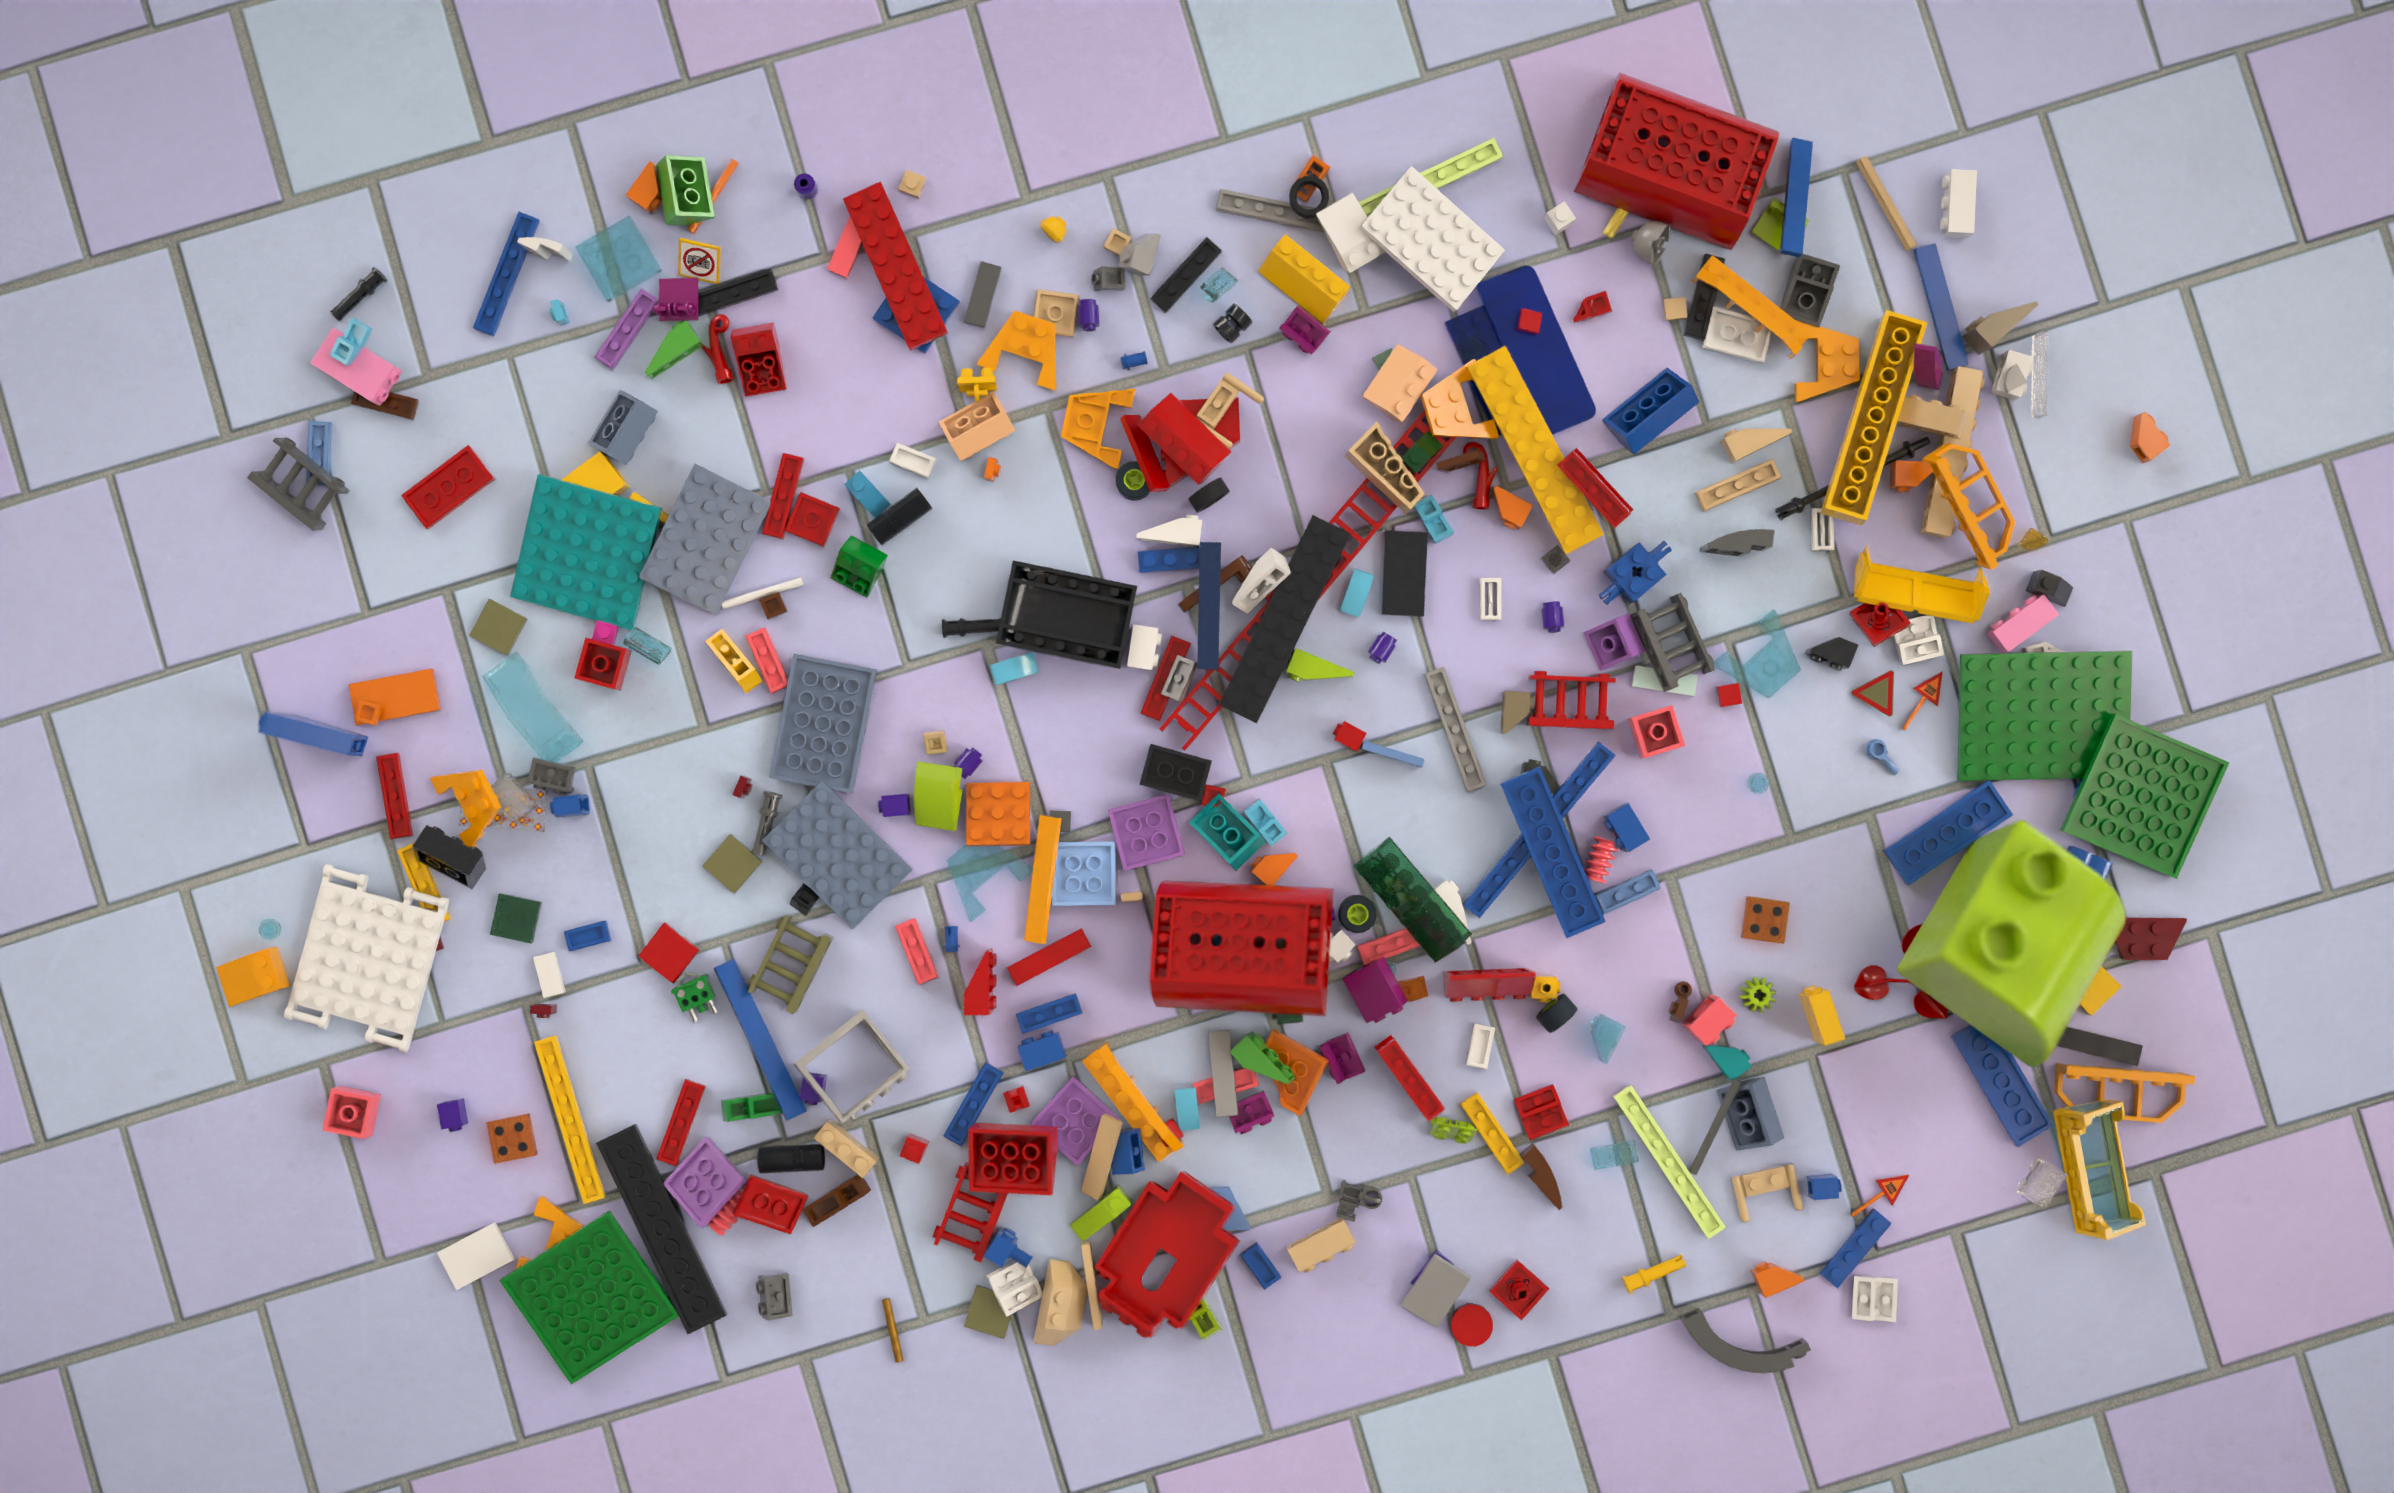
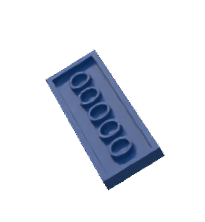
M1986 780L1885 848L1883 852L1904 883L1909 886L2013 816V814L1991 781Z
M1972 1025L1951 1036L2016 1147L2023 1145L2054 1126L2010 1052Z

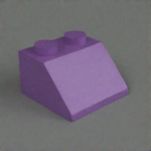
M1629 613L1584 632L1600 671L1646 651Z

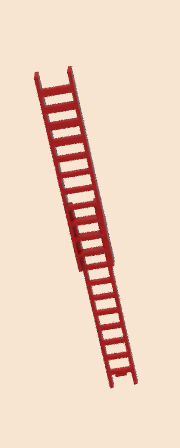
M1425 410L1393 446L1395 451L1401 444L1407 449H1410L1415 444L1408 437L1415 428L1423 435L1427 431L1431 433L1430 427L1421 421L1426 416ZM1434 436L1443 447L1434 458L1432 457L1426 463L1427 466L1420 474L1417 473L1413 476L1417 483L1456 439L1455 437H1451L1446 442L1443 438ZM1368 478L1363 481L1329 521L1330 524L1336 523L1343 530L1351 533L1350 536L1359 542L1360 545L1351 555L1342 550L1340 555L1343 558L1333 569L1319 599L1397 508L1395 504L1391 507L1366 486L1370 482ZM1361 491L1387 512L1378 523L1353 503V500ZM1348 506L1373 527L1365 539L1339 519ZM1277 587L1265 597L1267 600L1266 604L1221 655L1219 665L1228 654L1240 663L1242 657L1233 648L1242 638L1248 643L1250 642L1251 637L1246 633L1255 622L1259 624L1260 616L1265 612ZM1219 666V669L1216 671L1230 682L1232 676ZM1209 670L1159 728L1163 732L1175 718L1182 728L1187 732H1192L1193 735L1182 747L1184 751L1222 708V706L1218 705L1210 714L1192 699L1193 695L1202 686L1221 701L1223 696L1205 682L1215 670ZM1187 702L1207 718L1197 730L1178 714Z

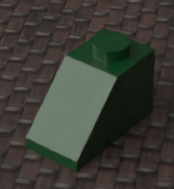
M1427 431L1401 457L1403 464L1415 476L1443 445Z

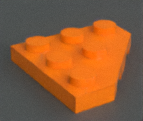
M1274 1029L1271 1031L1265 1045L1278 1054L1279 1060L1284 1065L1292 1069L1296 1079L1289 1084L1275 1079L1273 1081L1277 1085L1281 1105L1301 1116L1329 1060Z

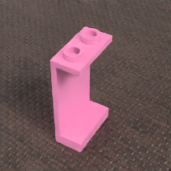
M332 328L310 363L380 406L387 399L388 392L392 386L398 382L402 370L365 347L361 349L349 366L344 365L330 356L337 337H343L344 335L342 332Z

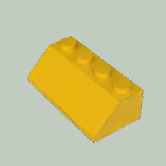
M1286 234L1272 249L1258 270V273L1322 324L1342 302L1351 288Z

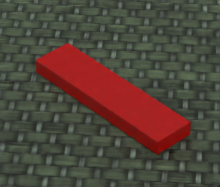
M1123 415L1120 418L1149 491H1167L1170 487L1149 436L1138 426L1142 421L1140 415Z
M787 453L782 454L770 500L771 504L762 531L763 535L784 539L785 528L792 509L804 458Z
M1171 635L1140 714L1158 721L1161 720L1169 697L1162 695L1161 692L1177 655L1186 658L1191 645L1190 642Z
M399 753L376 756L390 839L413 836Z
M1081 928L1008 966L1007 969L1015 985L1018 986L1092 946Z
M685 1079L656 1160L673 1166L678 1165L705 1091V1085Z

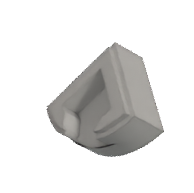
M2015 364L2007 371L2004 382L2006 393L2027 382L2018 364Z

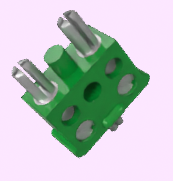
M685 971L682 973V977L678 979L677 986L672 989L671 993L675 995L682 1013L687 1011L691 1022L695 1023L699 1019L694 1007H697L699 1014L706 1011L703 1003L706 1002L711 1014L718 1012L713 1001L716 995L708 980V974L705 973L699 976L697 973ZM685 974L687 976H696V978L680 985V982L685 978ZM684 999H687L689 1004H686Z

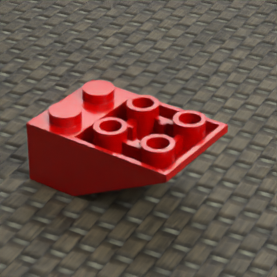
M774 322L733 329L730 338L745 397L787 390Z
M993 948L986 950L964 992V1015H990L997 1008V996H993V989L997 986V976L993 974V967L996 966L997 956L996 953H993Z

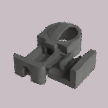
M1345 1179L1342 1180L1341 1188L1338 1192L1340 1202L1336 1217L1355 1222V1207L1358 1208L1361 1205L1368 1209L1378 1208L1382 1203L1381 1192L1376 1187L1363 1185V1188L1347 1184ZM1374 1190L1380 1197L1379 1199L1365 1195V1193ZM1363 1199L1376 1202V1204L1369 1205Z

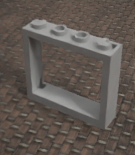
M863 1010L794 1063L796 1069L840 1124L844 1122L849 1124L858 1117L856 1112L861 1108L866 1111L875 1103L873 1099L877 1095H880L882 1098L892 1090L889 1086L895 1081L898 1084L908 1077L906 1072L910 1070ZM861 1022L899 1070L843 1115L805 1066Z

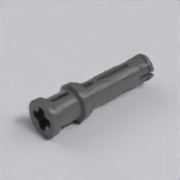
M764 791L763 807L759 810L762 815L752 851L753 854L765 856L767 847L764 842L761 843L762 835L764 839L770 833L773 820L778 816L779 800L783 797L781 794Z

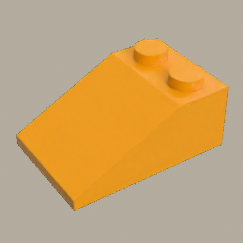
M278 947L266 948L216 967L229 1007L291 987Z

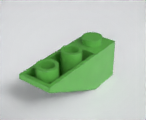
M1253 1031L1247 1034L1230 1051L1234 1058L1246 1069L1285 1084H1289L1296 1079L1292 1069L1284 1065L1279 1060L1278 1054L1274 1050L1269 1049L1264 1044V1039Z

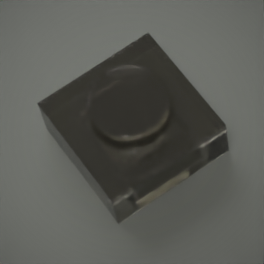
M1558 545L1540 558L1553 575L1570 562V559Z

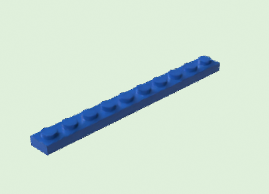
M1599 741L1553 795L1562 819L1616 756ZM1522 834L1519 835L1463 902V905L1480 918L1531 858Z

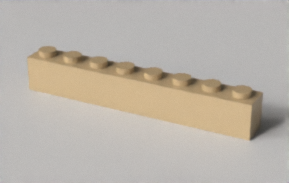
M1961 366L1952 370L1945 406L1951 407V404L1964 407L1968 418L1961 439L1939 435L1937 449L1946 443L1967 448L1972 447V439L1970 437L1971 432L1974 431L1976 426V419H1974L1975 411L1980 406L1979 391L1984 386L1983 371ZM1950 449L1940 457L1948 460L1951 466L1950 472L1960 483L1963 481V472H1966L1968 467V460H1966L1967 452ZM1933 472L1931 474L1920 534L1945 539L1955 532V514L1948 500L1942 498L1941 494L1944 492Z

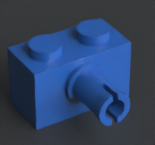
M1000 1227L984 1255L985 1258L1001 1268L1006 1260L1010 1258L1027 1268L1033 1258L1032 1255L1017 1247L1016 1243L1019 1238L1016 1237V1233L1007 1227L1005 1229Z

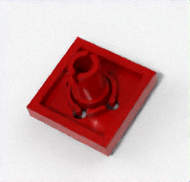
M1880 602L1879 606L1877 604L1864 603L1850 611L1849 614L1873 647L1906 629L1911 623L1901 610L1889 608L1883 602Z
M1516 1259L1491 1287L1489 1292L1522 1321L1550 1288Z

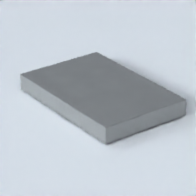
M1434 1254L1402 1300L1401 1306L1437 1328L1471 1280V1276Z

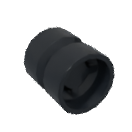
M1235 303L1225 311V317L1220 316L1213 323L1217 332L1231 344L1240 336V331H1245L1252 324L1250 317ZM1229 321L1235 326L1234 328L1228 324Z

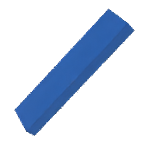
M985 1062L943 1135L945 1138L959 1146L963 1145L969 1134L968 1129L977 1121L1004 1074L1003 1071Z

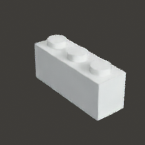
M1951 169L1944 175L1942 188H1945V193L1941 200V209H1944V213L1940 221V230H1943L1942 237L1968 238L1974 234L1977 170Z

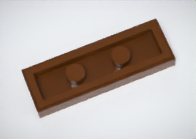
M354 391L351 404L414 420L419 400L388 392L387 399L379 406Z

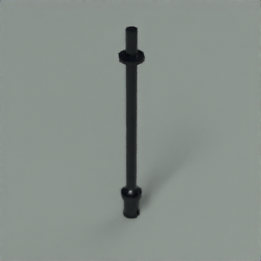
M1926 436L1912 444L1907 440L1904 441L1902 449L1886 456L1884 466L1906 455L1911 459L1914 458V451L1930 444V439ZM1829 485L1803 498H1792L1791 502L1775 509V512L1779 513L1777 517L1782 521L1795 513L1803 512L1806 505L1826 496Z

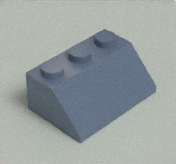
M619 390L588 444L627 465L628 461L633 458L638 444L643 441L647 429L655 421L658 411L634 396Z
M1765 1077L1742 1081L1725 1116L1735 1149L1738 1151L1772 1146L1783 1139L1784 1135ZM1730 1085L1717 1090L1721 1104Z

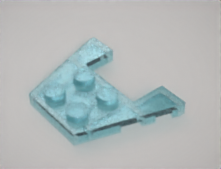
M1774 609L1758 622L1772 640L1743 666H1740L1727 651L1714 661L1715 668L1741 681L1767 698H1770L1801 670Z
M965 845L947 860L970 922L986 911L973 892L1002 868L1007 866L1020 882L1033 873L1032 866L1000 846L967 847Z

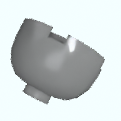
M1650 221L1642 225L1639 230L1636 229L1631 239L1634 242L1633 249L1636 256L1648 264H1657L1665 251V248H1663L1664 242L1669 241L1671 227L1662 222Z

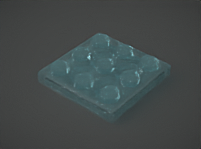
M630 215L575 246L607 302L612 301L663 271Z

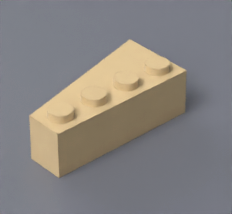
M1376 422L1349 449L1345 457L1407 515L1425 494L1411 472L1403 464L1402 458L1392 447V443L1381 430L1379 423Z

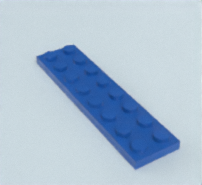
M1540 766L1501 782L1500 785L1565 937L1569 938L1606 922Z

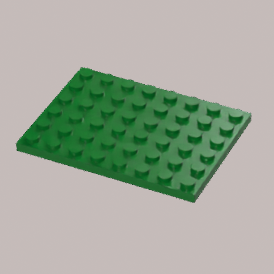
M2132 651L1960 654L1957 780L2084 778L2112 713L2130 720Z

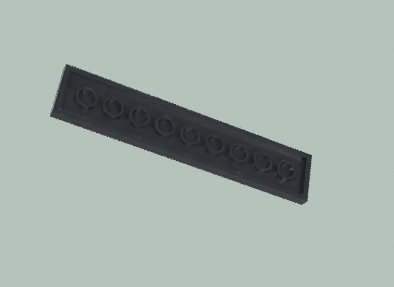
M1312 515L1288 564L1291 573L1277 586L1219 703L1220 706L1257 724L1351 533Z
M637 1124L597 1142L600 1153L687 1334L725 1317L727 1312L674 1201L663 1184V1178Z

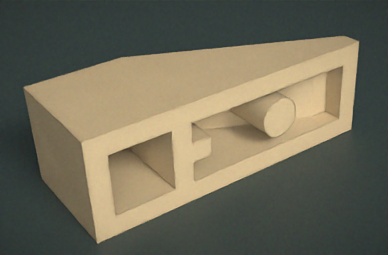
M1735 428L1725 433L1724 436L1726 438L1720 442L1732 464L1788 436L1792 431L1791 429H1742L1737 432Z

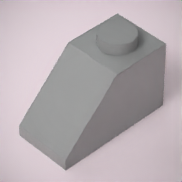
M1158 233L1145 234L1124 246L1120 254L1118 267L1138 276L1150 275L1161 235Z

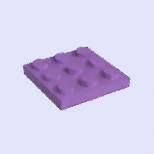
M1169 794L1108 810L1124 871L1185 855Z
M1073 1075L1030 1124L1058 1126V1149L1078 1166L1093 1149L1101 1116L1108 1114L1120 1120V1117Z
M705 1136L663 1184L699 1227L704 1228L747 1180L715 1143Z

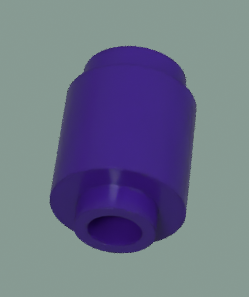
M803 173L795 178L794 188L800 197L811 199L816 196L818 186L811 175Z
M1094 299L1079 301L1078 323L1079 327L1083 328V331H1095L1096 327L1100 326L1099 306Z
M1560 602L1543 603V608L1541 609L1543 629L1548 630V633L1561 632V628L1565 626L1563 607L1560 606Z
M1382 632L1368 650L1369 658L1377 664H1380L1381 661L1386 663L1396 647L1395 643L1397 640L1391 635Z
M973 747L971 750L966 748L954 762V767L962 768L961 777L966 779L968 775L971 776L983 762L980 759L982 754Z

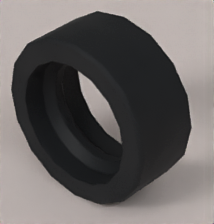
M1304 176L1296 180L1291 187L1289 193L1290 205L1299 216L1315 218L1317 217L1316 213L1327 207L1329 190L1321 179L1314 176ZM1305 185L1316 186L1321 192V202L1314 209H1304L1297 202V193Z
M1220 477L1196 491L1188 500L1195 511L1199 513L1222 499L1230 490Z

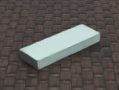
M1634 666L1631 687L1664 692L1654 668ZM1689 674L1678 679L1677 683L1679 686L1665 692L1694 697L1698 675Z

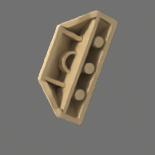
M1049 1259L1034 1344L1055 1346L1081 1329L1088 1288L1069 1261Z

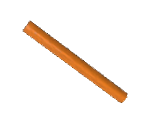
M730 160L711 190L713 204L739 164L737 161ZM702 222L690 224L687 230L695 234Z

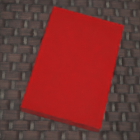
M750 1174L733 1211V1215L791 1235L809 1196L804 1192Z

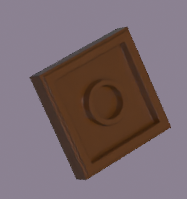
M1475 450L1437 462L1436 465L1439 471L1448 473L1484 462L1486 459L1483 452Z

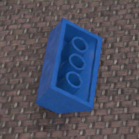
M1666 368L1602 420L1621 445L1632 454H1636L1696 406L1699 400L1691 384L1669 368Z

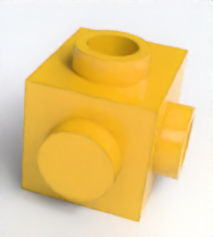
M1536 976L1532 994L1529 997L1538 998V1002H1551V998H1557V993H1560V981H1557L1555 976Z

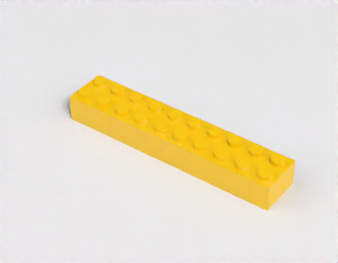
M1888 310L1881 316L1820 512L1821 514L1860 526L1867 521L1913 372L1915 343L1921 344L1928 322Z
M1506 346L1467 366V370L1563 552L1568 554L1604 535L1583 493L1557 466L1564 459V456Z

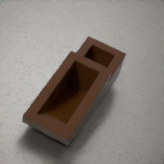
M1532 1143L1520 1154L1534 1169L1528 1176L1560 1210L1562 1202L1557 1181L1546 1159Z
M856 1174L802 1210L811 1225L815 1227L871 1191V1188L864 1178Z

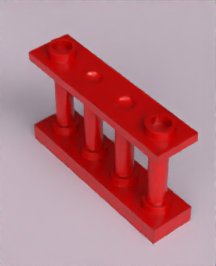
M1578 448L1574 449L1557 465L1614 528L1634 510Z
M1534 671V675L1528 676V680H1536L1535 713H1533L1532 717H1527V726L1614 729V720H1608L1609 716H1606L1608 683L1616 682V678H1610V674H1597V677L1553 676L1547 675V671ZM1544 681H1557L1556 714H1554V718H1545L1543 713ZM1566 682H1578L1577 715H1575V719H1568L1566 714H1564ZM1587 682L1599 683L1598 716H1596V720L1587 719L1588 715H1585Z
M1389 1035L1374 1046L1428 1122L1445 1110V1107L1392 1035Z
M966 1162L964 1166H959L955 1176V1178H958L957 1185L941 1226H936L932 1237L936 1238L934 1242L936 1246H938L942 1238L972 1250V1253L975 1254L973 1260L981 1263L1008 1193H996L998 1194L996 1202H988L960 1191L963 1180H969V1171H967L969 1162ZM956 1199L987 1210V1213L991 1214L988 1222H981L952 1211ZM948 1219L980 1230L979 1233L983 1234L981 1241L976 1240V1242L945 1231Z

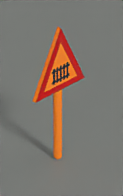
M1943 671L1913 688L1923 697L1903 725L1902 730L1907 729L1926 699L1938 706Z
M1909 1174L1876 1180L1882 1191L1853 1211L1851 1216L1854 1217L1883 1195L1887 1197L1893 1206Z

